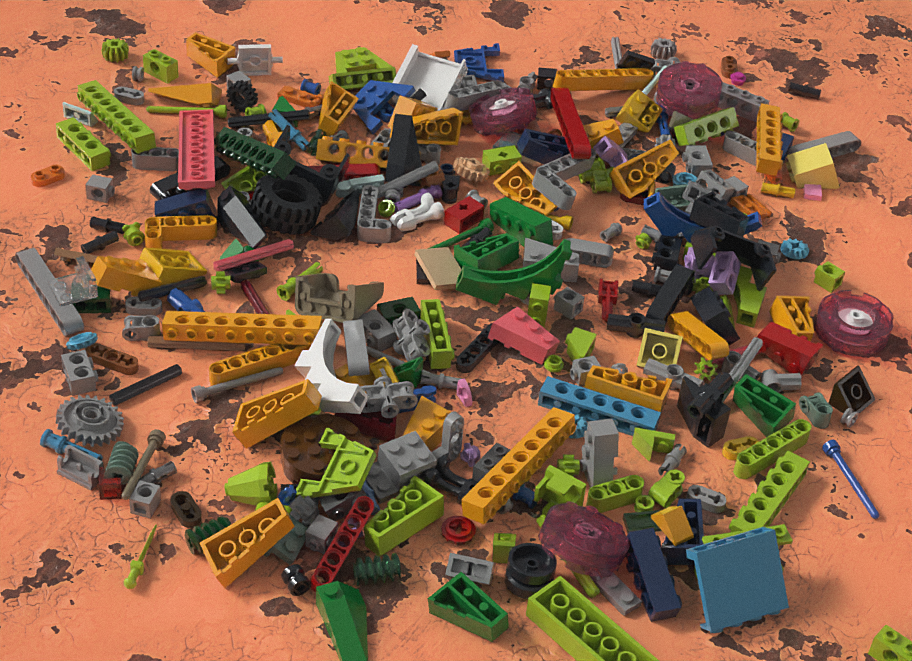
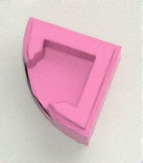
M464 378L458 380L457 396L465 407L472 406V395Z

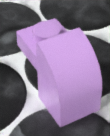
M606 136L593 147L599 157L608 162L611 167H617L629 161L628 155L624 150Z

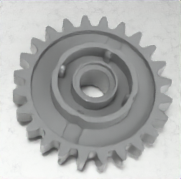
M78 395L77 399L70 397V401L64 400V404H60L59 409H57L55 423L58 424L57 429L62 430L61 435H68L67 440L75 439V444L80 441L83 446L89 443L91 447H94V444L97 443L102 447L103 442L109 445L111 440L116 441V438L120 437L124 426V417H121L122 412L118 411L117 406L112 407V402L105 403V398L98 400L97 396L90 398L89 395H86V398Z

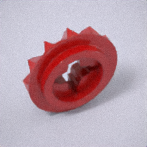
M451 516L442 523L441 531L442 536L446 537L447 542L453 541L455 545L461 542L464 545L466 541H472L476 533V527L470 519L464 516ZM460 526L461 532L456 534V530Z

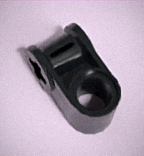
M444 174L445 180L442 181L441 199L445 203L452 204L457 201L460 175Z

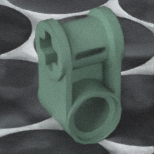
M820 392L809 397L801 396L799 398L800 409L809 418L812 425L820 429L827 428L833 408Z

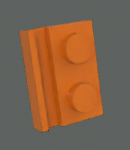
M751 194L732 197L730 201L732 206L747 215L758 211L761 220L765 219V217L770 218L772 213Z

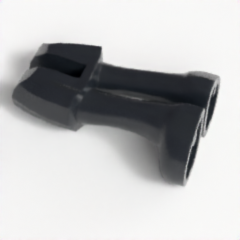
M442 455L435 468L429 469L424 482L432 488H438L458 497L457 503L462 504L461 499L478 482L472 478L465 479L454 474L449 468V457Z

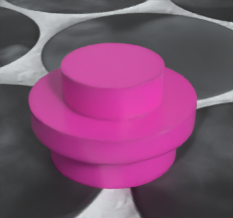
M735 72L731 74V83L741 86L746 81V76L741 72Z

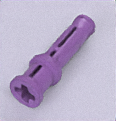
M431 185L429 188H422L417 194L394 203V213L417 206L421 203V197L425 193H430L433 199L442 197L440 186Z

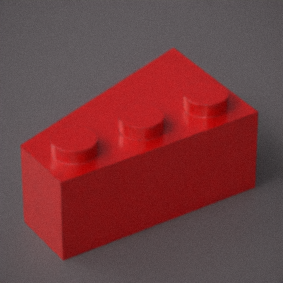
M770 322L757 336L763 341L759 351L763 352L790 374L800 373L801 377L812 366L824 345L819 342L817 344L808 341V337L803 335L801 337L792 334V330L774 322Z

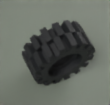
M238 80L226 91V97H229L227 100L231 102L230 105L235 106V110L239 109V112L243 111V113L247 107L252 108L258 101V93H255V88L252 89L253 85L251 83L248 85V81Z

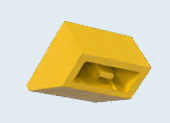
M638 89L628 98L615 119L621 124L630 123L638 127L637 131L649 132L663 109Z

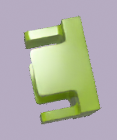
M549 465L545 471L544 478L535 488L534 501L538 502L542 498L549 502L543 508L542 514L556 522H561L565 516L571 520L573 516L578 517L582 512L587 484Z

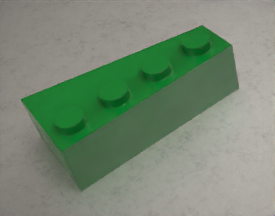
M507 197L490 203L491 220L506 233L518 239L523 247L525 238L553 246L551 218Z

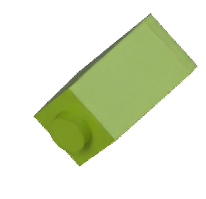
M577 327L574 328L571 334L568 333L565 344H567L566 353L572 362L575 359L591 355L595 347L597 334Z

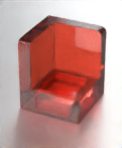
M100 467L98 483L100 500L122 499L123 485L121 484V478L104 479L105 470L104 467Z

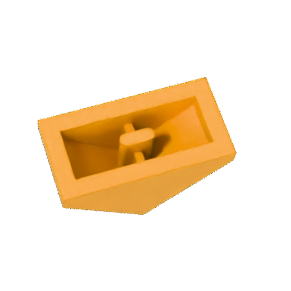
M682 506L668 507L651 515L652 520L674 546L694 537Z

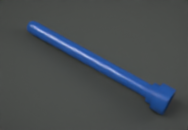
M834 439L827 441L822 446L823 451L827 456L835 460L871 517L878 519L880 516L879 512L841 456L840 445Z

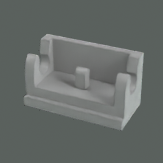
M71 445L65 447L64 459L60 455L57 458V474L90 491L104 479L103 461Z

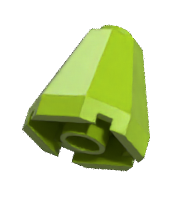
M263 462L230 477L228 483H225L226 496H229L232 501L255 506L259 502H272L277 499L278 487L277 483L274 484L273 478H276V473L272 462Z

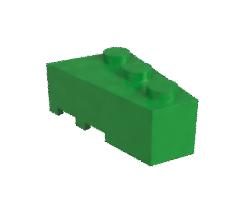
M505 233L488 237L486 241L480 243L471 241L470 245L463 247L454 245V258L461 269L466 265L476 269L495 271L519 259V240Z
M745 374L734 387L733 402L766 437L787 426L794 418L795 402L749 375Z

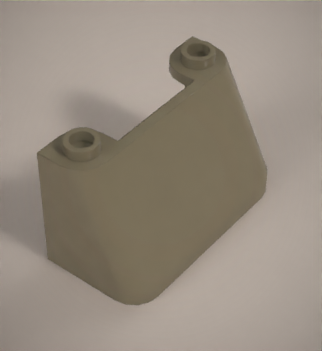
M319 273L296 276L295 309L300 315L322 316V319H332L341 323L343 321L358 320L382 298L384 282L373 281L369 284H351L347 286L348 291L339 290V279L334 274Z

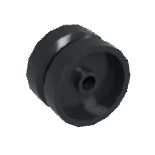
M522 543L513 547L509 552L504 582L507 589L520 598L528 599L554 580L557 565L554 553L547 547L535 543Z

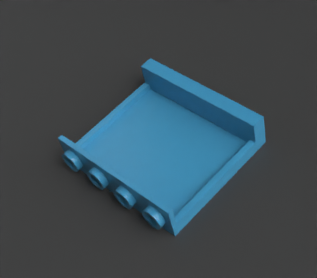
M761 527L686 549L687 558L695 562L706 623L700 624V628L710 631V633H720L723 631V628L729 626L738 627L743 624L742 622L748 620L757 621L762 619L764 615H776L781 613V610L789 608L774 529Z

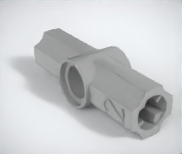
M651 358L648 359L643 370L644 374L656 376L658 380L673 379L670 390L680 389L684 376L700 387L704 383L703 380L684 373L680 365H665Z

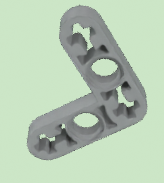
M456 411L449 413L445 418L442 444L431 452L437 462L442 455L449 457L450 462H452L461 452L464 418ZM429 469L419 472L418 478L424 480Z

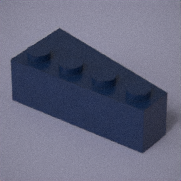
M654 528L629 532L619 551L621 557H626L628 563H626L628 572L634 573L633 583L636 590L642 591L641 601L651 622L676 617L682 607L681 598L676 594L674 588V578L669 574L667 568V558L662 554L660 548V538L656 535Z

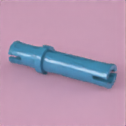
M277 109L272 110L276 117L271 112L268 117L282 130L285 129L286 125H289L290 140L295 142L302 151L307 150L305 145L309 148L311 143L301 135V131L296 130Z

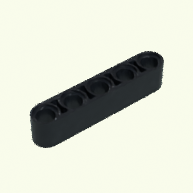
M215 156L216 182L225 178L231 170V167L219 156ZM177 172L154 182L149 191L157 200H161L192 190L178 188Z

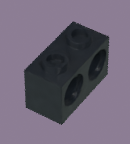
M661 235L660 242L656 241L652 256L653 270L656 271L657 266L667 271L674 269L678 262L682 239Z

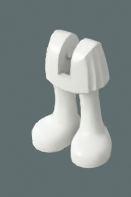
M425 193L421 197V205L412 210H400L391 216L390 221L401 232L416 229V224L443 218L445 212L440 202L434 203L432 195Z

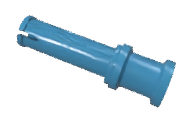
M51 429L45 430L41 436L40 445L52 448L58 454L65 453V447L71 445L101 461L103 459L101 454L72 443L70 440H67V436H59L53 433Z

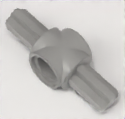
M535 72L520 78L517 91L524 96L533 94L535 81L538 77Z

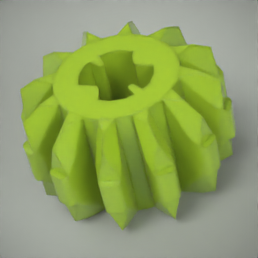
M119 38L107 39L106 42L102 43L101 52L106 61L118 63V61H124V59L128 58L129 46L128 43H125V40H120Z

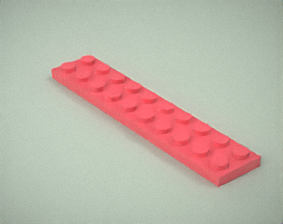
M213 109L179 111L178 188L192 190L193 188L210 189L215 187Z

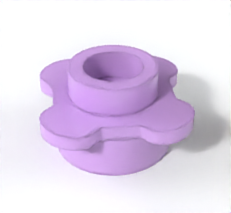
M465 443L460 457L468 463L469 467H473L475 462L480 459V450L475 445L471 446L470 443Z

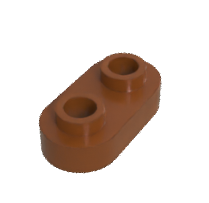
M726 56L721 61V74L723 77L730 79L731 74L738 71L737 60L733 56Z

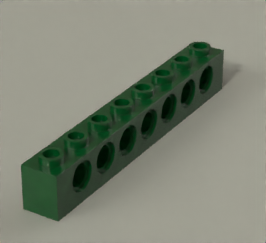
M224 127L214 139L215 150L221 155L232 158L237 162L239 161L243 165L246 164L250 168H255L259 172L262 171L274 179L278 177L284 180L297 164L286 152L227 127Z

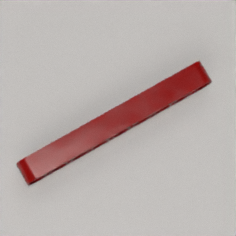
M551 88V103L572 159H590L591 145L569 89Z

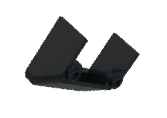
M286 125L274 148L284 151L290 156L291 146L288 143L290 140L289 125ZM346 153L339 167L333 164H326L320 172L295 161L297 164L289 174L298 175V177H303L307 179V182L314 184L322 196V206H325L329 203L337 189L338 183L341 182L349 168L350 155Z
M710 226L696 230L690 238L698 269L704 267L713 253L733 251L742 264L751 267L758 291L764 288L777 271L769 246L733 234L719 226Z

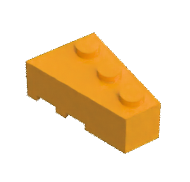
M197 32L186 39L187 56L217 78L234 65H228L227 58H236L234 46Z
M400 95L388 127L391 128L395 114L411 115L413 117L435 112L438 108L421 100Z
M776 296L769 311L774 323L792 330V334L796 336H806L808 341H811L814 335L813 320L810 318V298L808 296Z
M421 396L403 436L416 431L428 449L432 451L442 442L443 423L451 412Z

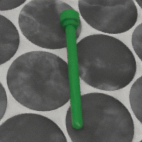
M490 218L481 220L477 227L430 248L450 247L470 238L474 234H478L485 227L493 231L494 224Z

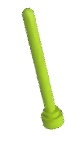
M219 105L216 108L148 106L146 108V111L149 113L179 114V111L213 109V115L219 116V118L227 117L226 105Z

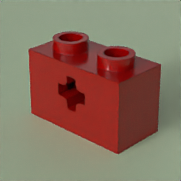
M468 196L445 210L444 225L460 234L483 220L485 206Z

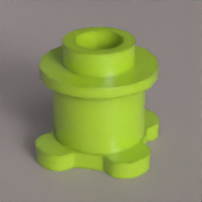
M134 222L131 225L126 224L122 227L125 233L123 237L131 246H138L145 239L144 233L139 229L141 227L139 222Z

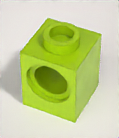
M827 261L816 268L814 283L832 293L842 285L845 271Z

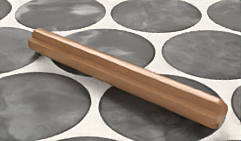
M148 336L147 340L148 347L244 351L246 345L245 343L171 341L164 340L163 336Z

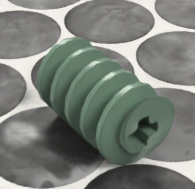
M124 441L115 443L104 473V479L107 483L111 485H125L129 482L139 457V452L134 446Z

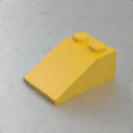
M144 247L139 258L144 260L161 280V286L207 274V270L189 251Z

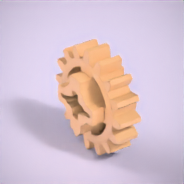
M473 157L456 158L453 164V170L457 171V174L468 181H486L490 173L489 168L485 167L486 165Z

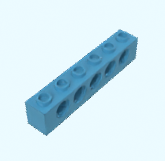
M547 376L539 392L538 406L548 409L555 407L569 413L572 412L575 415L580 414V417H586L588 422L613 419L619 432L631 436L634 434L635 427L656 431L658 428L661 412Z

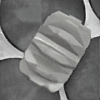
M655 39L650 49L652 57L668 60L670 57L675 56L677 45L671 39Z

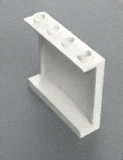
M412 44L392 83L414 86L416 91L413 94L421 88L427 95L421 101L437 107V111L445 107L448 92L460 88L462 78L466 76L468 67H466L465 59L459 64L419 52L418 45ZM394 95L388 103L396 106L399 97Z

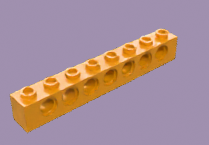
M166 311L162 322L163 339L171 341L312 345L322 326V316Z
M553 407L461 499L463 516L483 525L490 518H493L496 512L507 503L509 498L518 492L520 486L528 481L548 458L552 457L553 453L564 444L570 435L574 434L576 430L575 414Z

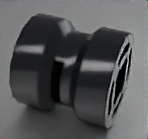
M298 564L288 566L281 574L284 583L288 585V590L293 596L303 595L311 587V582L307 576H304V570Z

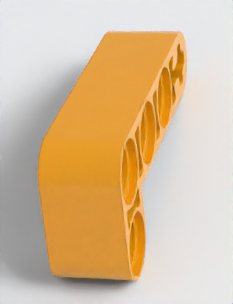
M211 215L149 217L145 220V246L147 248L162 249V241L211 240L217 237V219Z

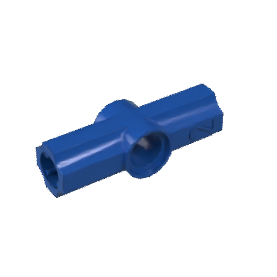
M177 288L171 290L167 296V301L178 311L205 312L199 300H191L184 292Z

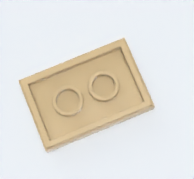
M448 247L415 250L414 255L434 290L456 289L457 277L462 269Z

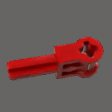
M600 278L598 303L602 304L601 319L607 323L608 314H613V305L617 303L618 280L613 282L604 281L603 278Z

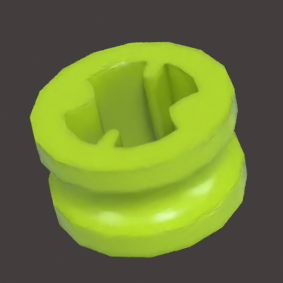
M640 495L636 498L634 510L637 514L648 516L653 512L654 500L650 496Z

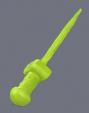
M157 524L151 531L138 561L132 560L130 563L129 576L124 579V586L127 589H134L137 586L136 580L138 576L144 573V563L142 561L152 542Z

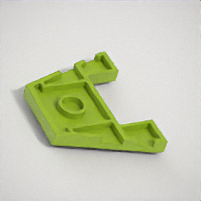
M365 47L335 52L336 73L393 67Z
M326 428L319 444L322 448L334 449L336 451L321 481L301 479L296 488L297 494L295 498L299 495H302L304 498L307 495L310 498L360 491L377 456L374 450L356 441L352 442L346 436L338 435L332 429Z

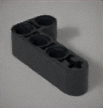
M676 264L650 305L645 318L664 320L666 324L668 315L673 313L683 295L689 296L693 283L695 282V271Z

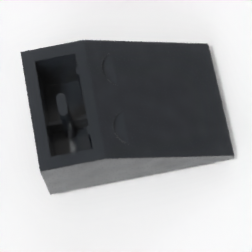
M684 376L677 407L692 436L709 448L724 437L731 408L721 402L717 408L712 407L702 419L698 418L696 420L692 418L687 408L697 397L701 387Z

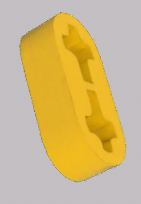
M751 436L726 441L723 446L722 455L728 460H736L740 452L759 441Z

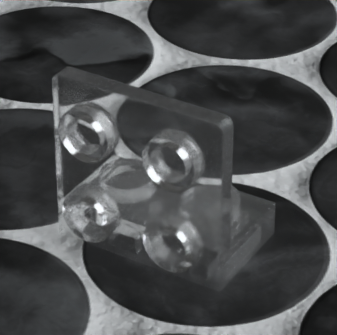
M84 256L76 258L77 266H74V274L48 281V285L61 307L98 297L96 278Z

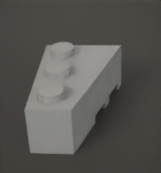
M525 238L523 267L544 259L557 247ZM572 252L569 261H565L561 272L563 281L577 282L579 254Z

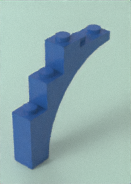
M660 192L644 199V210L662 235L674 237L682 232L686 240L691 243L690 238L696 230L706 228L690 220V214L676 208ZM758 211L747 215L749 220L744 235L762 227L761 216Z

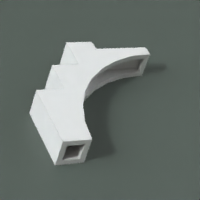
M325 319L309 350L301 352L294 367L304 376L305 380L309 379L322 395L319 408L323 412L361 414L369 396L358 384L346 383L336 378L333 367L334 351L342 331L332 319Z

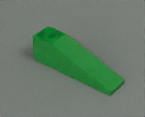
M339 581L317 586L316 606L339 660L368 661L366 605L359 589Z

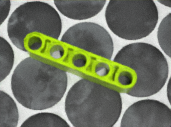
M804 419L795 420L737 455L734 466V475L739 479H748L777 462L780 456L783 457L787 451L794 452L801 448L808 441L812 428L811 424Z

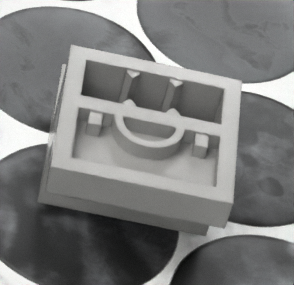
M413 431L379 445L378 460L373 463L366 481L370 489L374 490L375 499L381 504L397 497L400 494L399 490L403 486H408L410 479L414 475L418 477L419 472L436 466L437 460L418 433Z

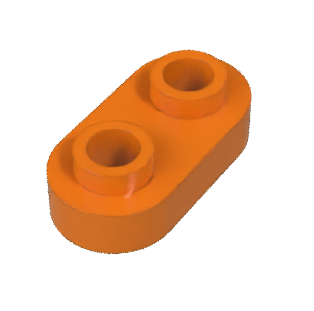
M58 164L37 170L31 174V183L35 187H44L55 183L65 177V170Z

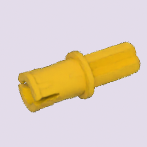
M763 182L760 193L776 195L775 197L794 198L795 188L780 186L779 183L775 185Z

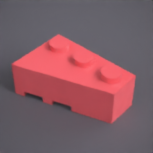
M518 306L494 321L488 335V339L492 341L496 339L504 343V347L508 349L512 347L520 351V355L541 365L544 364L548 356L555 355L560 342Z

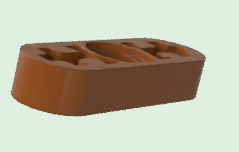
M93 343L91 346L86 347L87 356L91 357L95 364L125 375L136 374L139 370L138 359L132 355L98 343ZM111 357L117 358V360L115 361H109L107 359Z

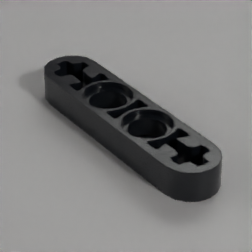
M492 323L457 357L456 369L459 372H471L499 343L496 339L493 341L488 339ZM481 341H488V342H490V343H489V344H483V343H481ZM476 351V352H479L480 354L474 355V354H471L470 352Z

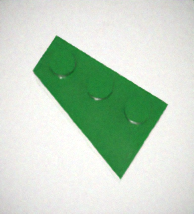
M463 572L457 574L427 598L430 614L491 642L509 628L508 613Z

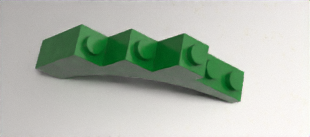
M563 239L559 246L547 257L535 264L520 269L489 271L464 265L457 277L455 290L497 305L500 299L505 297L506 293L525 300L527 295L531 293L532 283L551 286L550 294L553 295L556 289H560L563 283L561 272L565 261H569L572 255L571 241Z

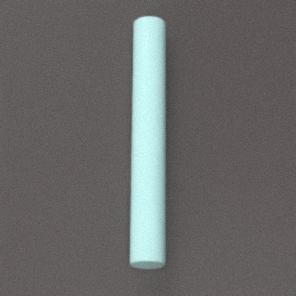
M663 66L642 92L647 95L658 83L657 81L667 73L669 68Z

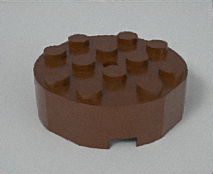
M330 413L306 416L291 424L283 432L280 441V459L284 475L292 483H294V480L299 483L301 479L321 481L336 451L334 449L322 448L319 444L326 428L332 429L338 435L346 436L352 442L356 441L364 445L360 430L347 419Z

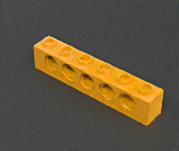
M761 103L757 114L756 172L774 176L777 175L778 169L781 170L783 160H781L783 150H781L783 141H781L783 132H781L783 114H780V107Z
M323 136L322 139H318L316 159L342 162L346 153L348 154L349 147L353 146L356 149V154L350 156V164L376 163L380 167L387 168V161L382 159L381 154L383 151L389 152L390 147H383L384 143L373 142V145H366L367 141L357 140L356 143H350V139L345 138L333 141V137ZM334 144L339 147L337 154L331 152V147ZM366 149L373 151V156L370 159L365 157Z

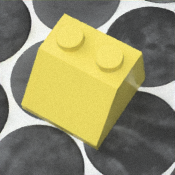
M645 328L636 366L645 367L649 358L665 365L677 364L683 336Z

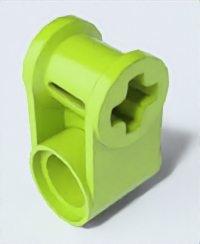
M675 469L668 471L658 482L654 483L649 490L648 496L662 507L668 508L682 494V484L685 481L684 473Z

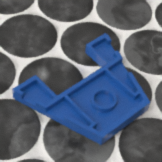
M499 43L493 44V47L483 45L481 49L475 50L472 47L454 50V62L461 64L463 59L466 60V67H468L466 75L504 82L503 69H487L485 56H500Z
M370 80L355 95L359 100L353 110L374 135L383 125L382 121L374 117V115L394 95L410 97L416 90L412 85Z

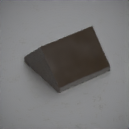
M856 366L834 384L829 404L843 414L848 408L853 409V412L860 413L876 400L860 366Z

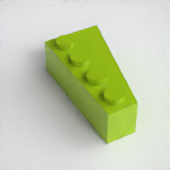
M415 475L410 479V484L403 486L399 490L400 494L395 499L392 498L387 503V507L384 510H380L364 526L365 546L379 557L444 515V496Z

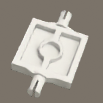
M271 44L238 45L239 53L237 58H227L228 65L237 64L239 71L243 72L246 76L272 75L271 68L273 63H283L282 56L273 57Z

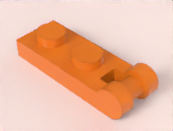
M286 85L277 93L278 99L280 96H283L289 103L310 108L322 105L324 97L322 94L314 95Z

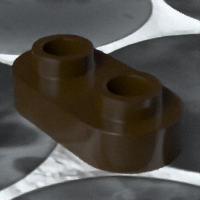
M186 491L174 493L170 499L171 508L181 525L187 528L198 526L202 520L201 510L191 494Z

